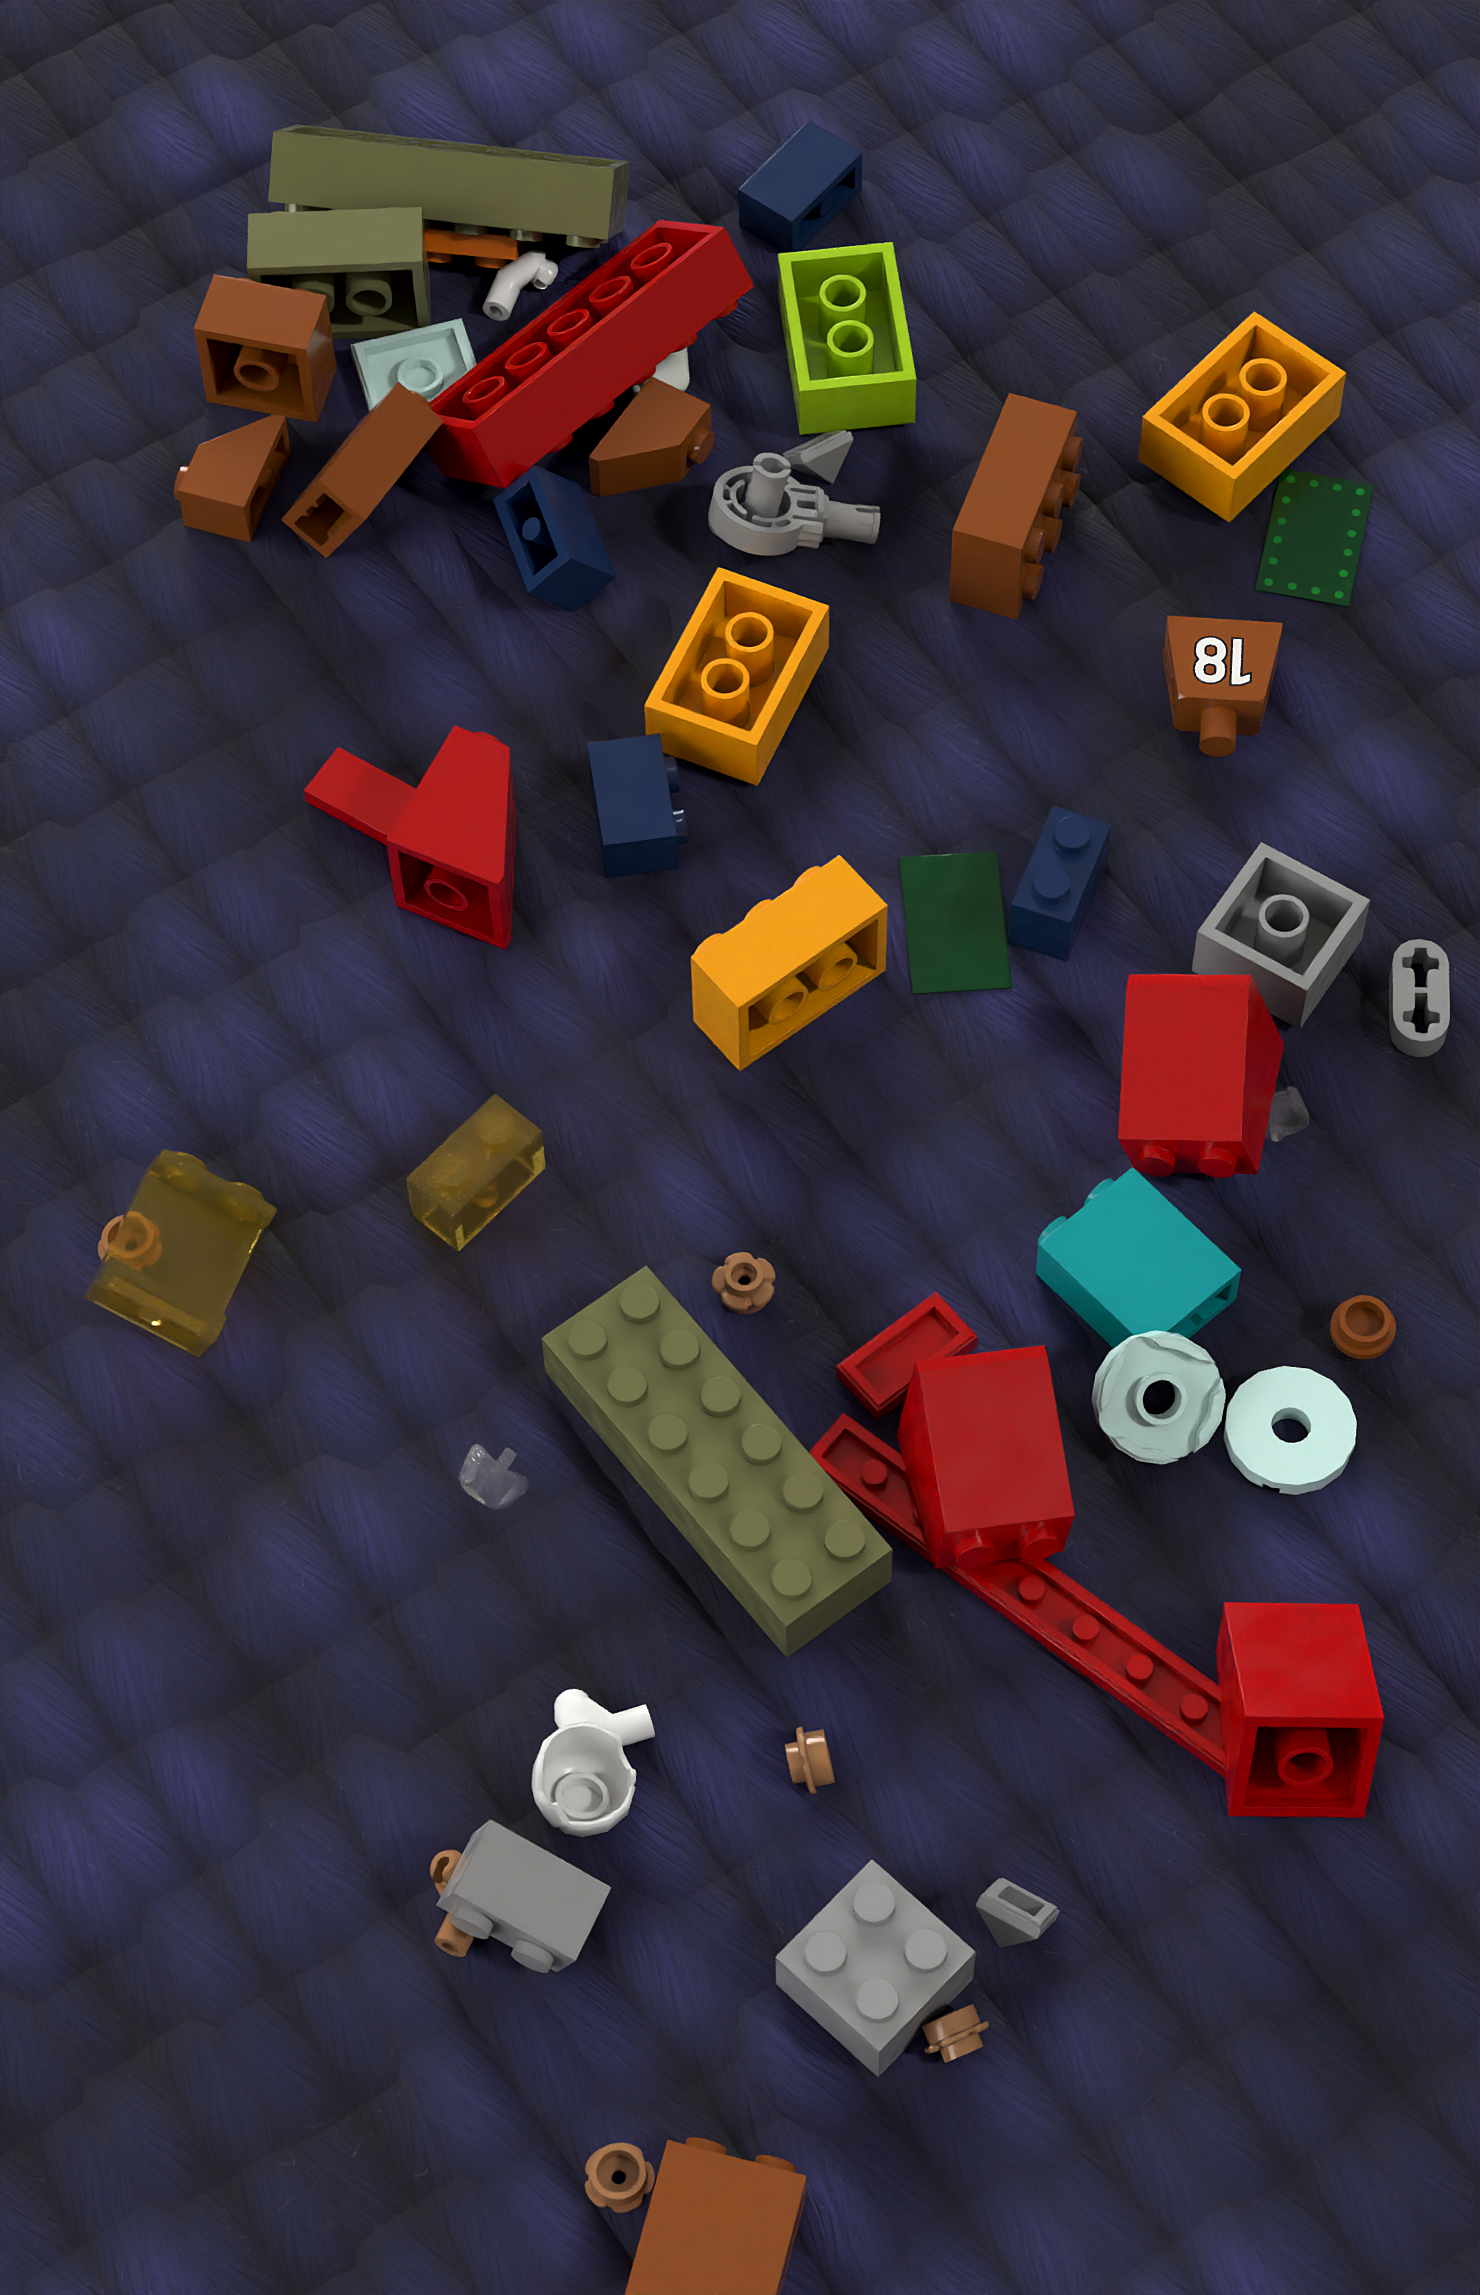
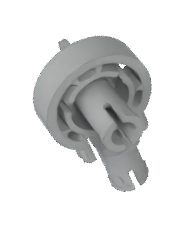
M759 454L754 458L753 466L731 469L719 477L715 484L708 511L709 527L715 535L726 543L746 553L773 556L788 553L796 547L817 549L823 537L854 540L868 544H875L880 526L879 506L829 501V497L824 495V490L820 489V487L801 485L790 476V463L786 458L778 454ZM745 494V502L740 503L742 495Z

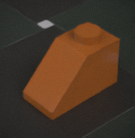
M651 376L589 455L591 493L604 497L682 481L695 462L698 464L703 463L713 448L715 433L712 431L711 405Z
M272 414L198 445L190 465H183L180 468L174 486V497L176 500H180L185 526L251 542L291 454L286 416Z

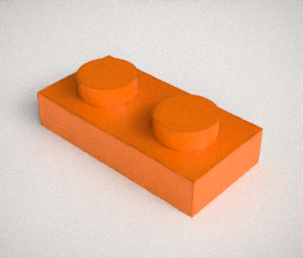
M437 222L431 223L430 229H425L428 262L449 263L452 262L453 254L475 256L474 265L503 268L509 263V260H517L518 257L524 254L525 241L509 238L510 229L487 228L486 235H469L453 232V223Z

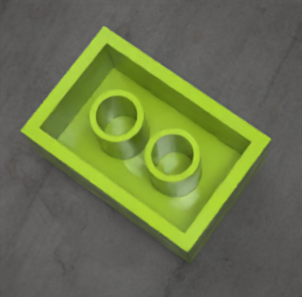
M893 242L778 254V300L800 435L915 423L917 379Z

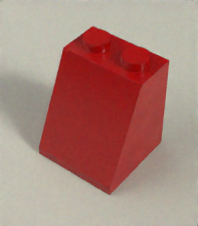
M454 725L386 838L396 906L506 950L511 941L517 812L510 747L504 745L493 735L485 732L473 733Z
M1129 974L1126 987L1118 1140L1136 1171L1155 1177H1166L1173 1173H1204L1214 1178H1229L1234 1174H1258L1284 1042L1252 975Z
M1032 1346L916 1361L896 1436L935 1569L959 1566L963 1569H974L982 1567L991 1561L1020 1557L1026 1560H1040L1054 1553L1063 1552L1075 1513L1045 1346Z
M1224 1602L1216 1647V1664L1222 1701L1220 1704L1222 1747L1226 1758V1771L1224 1775L1228 1816L1364 1818L1384 1715L1359 1604Z

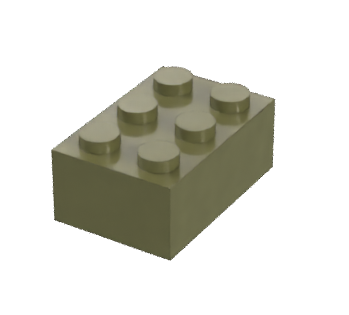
M389 207L385 209L359 210L332 209L329 211L307 212L276 211L248 214L247 271L249 279L257 283L289 289L301 288L312 293L326 295L333 340L380 338L431 326V284L422 207Z

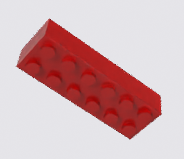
M666 220L657 221L429 402L432 411L444 420L425 444L442 476L507 488L546 454L554 453L567 446L573 439L572 433L588 420L596 419L609 412L615 404L614 399L630 386L641 384L653 376L656 372L655 366L667 356L693 344L697 339L696 333L709 322L731 313L738 305L737 300L753 288L754 284L726 228Z

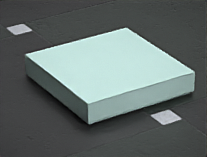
M461 318L350 345L353 363L369 412L397 382H400L406 389L419 393L428 402H431L477 365Z

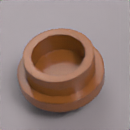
M1367 1295L1355 1296L1341 1303L1335 1309L1330 1322V1335L1336 1347L1344 1354L1356 1359H1372L1384 1354L1392 1345L1396 1333V1322L1391 1311L1382 1301Z

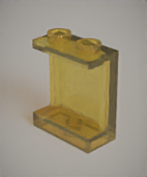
M163 1149L146 1169L84 1298L200 1357L217 1340L227 1319L223 1315L261 1233L272 1221L277 1208L265 1202L262 1194L255 1188L241 1182L229 1183L207 1171L206 1165L195 1156L184 1152H171Z

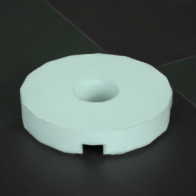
M1153 1330L1130 1336L1108 1353L1095 1375L1091 1399L1098 1426L1113 1446L1137 1461L1166 1464L1178 1461L1177 1458L1184 1457L1191 1451L1195 1453L1209 1442L1222 1420L1226 1394L1223 1380L1219 1376L1218 1368L1214 1364L1215 1362L1205 1349L1177 1333ZM1158 1380L1170 1381L1175 1391L1172 1406L1162 1414H1148L1143 1406V1395L1146 1388Z
M1281 1366L1260 1371L1239 1386L1227 1407L1224 1441L1231 1462L1247 1480L1263 1487V1484H1266L1271 1488H1279V1493L1298 1495L1322 1489L1341 1475L1354 1450L1357 1420L1348 1397L1332 1380L1310 1369ZM1281 1419H1294L1305 1426L1308 1436L1300 1442H1284L1274 1434L1272 1425Z

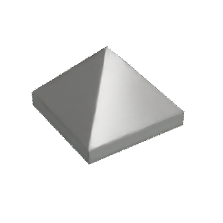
M828 431L784 452L782 457L786 458L790 463V468L833 485L854 439L850 431Z
M998 1878L979 1897L976 1904L979 1913L999 1948L1038 1939L1056 1920L1060 1912L1053 1904L1005 1878Z

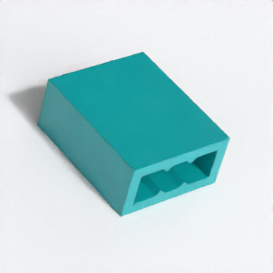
M1133 1167L1116 1181L1108 1178L1098 1184L1088 1195L1083 1208L1069 1219L1065 1216L1055 1219L1045 1228L1038 1239L1036 1274L1113 1348L1130 1336L1153 1330L1177 1333L1189 1339L1235 1301L1237 1297L1241 1269Z

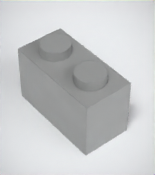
M490 1819L472 1834L436 1906L451 1913V1923L461 1931L479 1939H487L490 1935L512 1947L511 1956L520 1964L541 1973H548L550 1969L559 1972L576 1961L612 1887Z

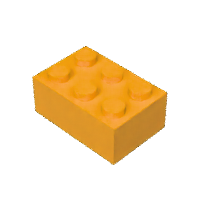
M1254 311L1142 417L1138 460L1215 514L1230 522L1339 417L1346 372Z
M718 567L644 705L646 735L660 734L664 753L758 786L829 648V605Z
M840 855L822 867L814 866L809 868L796 880L792 888L773 901L767 899L759 902L747 913L742 922L723 935L721 933L711 935L698 946L694 955L691 956L693 1021L739 1071H742L886 971L888 905Z

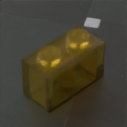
M494 1094L406 1178L412 1215L459 1252L546 1168L542 1130Z

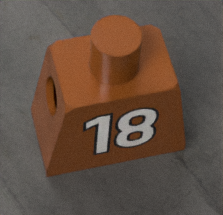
M1167 615L1163 662L1173 726L1180 731L1200 732L1199 748L1204 754L1214 757L1230 755L1236 749V735L1253 736L1260 732L1277 665L1282 623Z

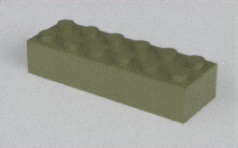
M297 124L273 131L268 202L285 203L284 212L329 211L330 208L359 210L385 209L389 207H422L424 229H430L431 223L447 221L453 222V232L461 234L486 235L487 228L500 227L509 228V238L515 240L541 242L544 237H551L552 233L566 235V245L600 248V243H608V239L624 230L630 161Z
M647 1265L541 1338L545 1373L786 1658L891 1582L893 1549Z

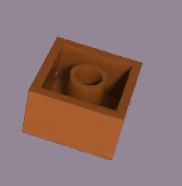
M214 274L193 328L207 402L318 423L337 371L327 296L312 293L301 288L289 289L257 283L248 278L236 279Z

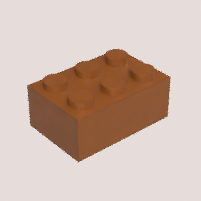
M1012 393L1008 394L952 531L949 601L1017 620L1025 599L1035 600L1044 574V565H1040V561L1044 552L1054 553L1063 523L1061 519H1058L1062 507L1072 508L1079 489L1081 476L1074 472L1081 457L1084 439L1075 436L1077 411Z

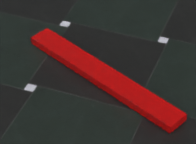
M843 1413L809 1453L860 1511L933 1563L902 1455ZM1020 1557L991 1561L982 1567L974 1569H963L959 1566L939 1568L1225 1778L1226 1757L1222 1747L1220 1704L1222 1701L1219 1685L1045 1559L1026 1560Z

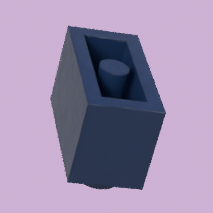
M808 120L793 136L789 135L783 138L776 147L773 156L758 170L750 171L743 178L737 191L739 227L781 253L801 251L862 190V152Z
M533 465L493 499L528 593L576 611L616 578L579 484Z
M660 734L587 743L589 777L605 878L678 869L677 845L688 843L686 818L683 807L672 808L670 793L679 792L678 771L675 756H663Z
M1054 805L1052 806L1011 904L1009 944L1067 962L1107 865L1111 823Z

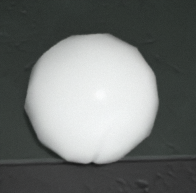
M590 1722L560 1727L543 1741L533 1766L532 1791L535 1802L547 1821L553 1827L560 1828L566 1834L585 1837L608 1832L628 1814L635 1791L636 1770L632 1769L623 1752L622 1739L615 1732Z

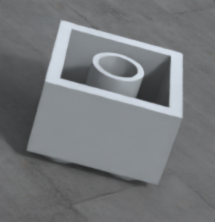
M1261 842L1197 931L1192 971L1200 975H1252L1269 1013L1300 1029L1361 942L1370 900Z
M872 1859L775 1957L776 1985L871 2072L879 2077L923 2032L922 2026L932 2022L973 1980L976 1952Z

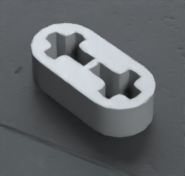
M1423 939L1409 940L1400 945L1394 953L1390 971L1389 1032L1394 1045L1406 1055L1414 1057L1430 1056L1437 1052L1444 1044L1449 1025V962L1443 949L1432 941ZM1414 963L1423 964L1424 972L1427 973L1424 987H1415V973L1411 969V965ZM1414 1008L1424 1009V1024L1428 1027L1427 1033L1415 1032L1414 1023H1411Z

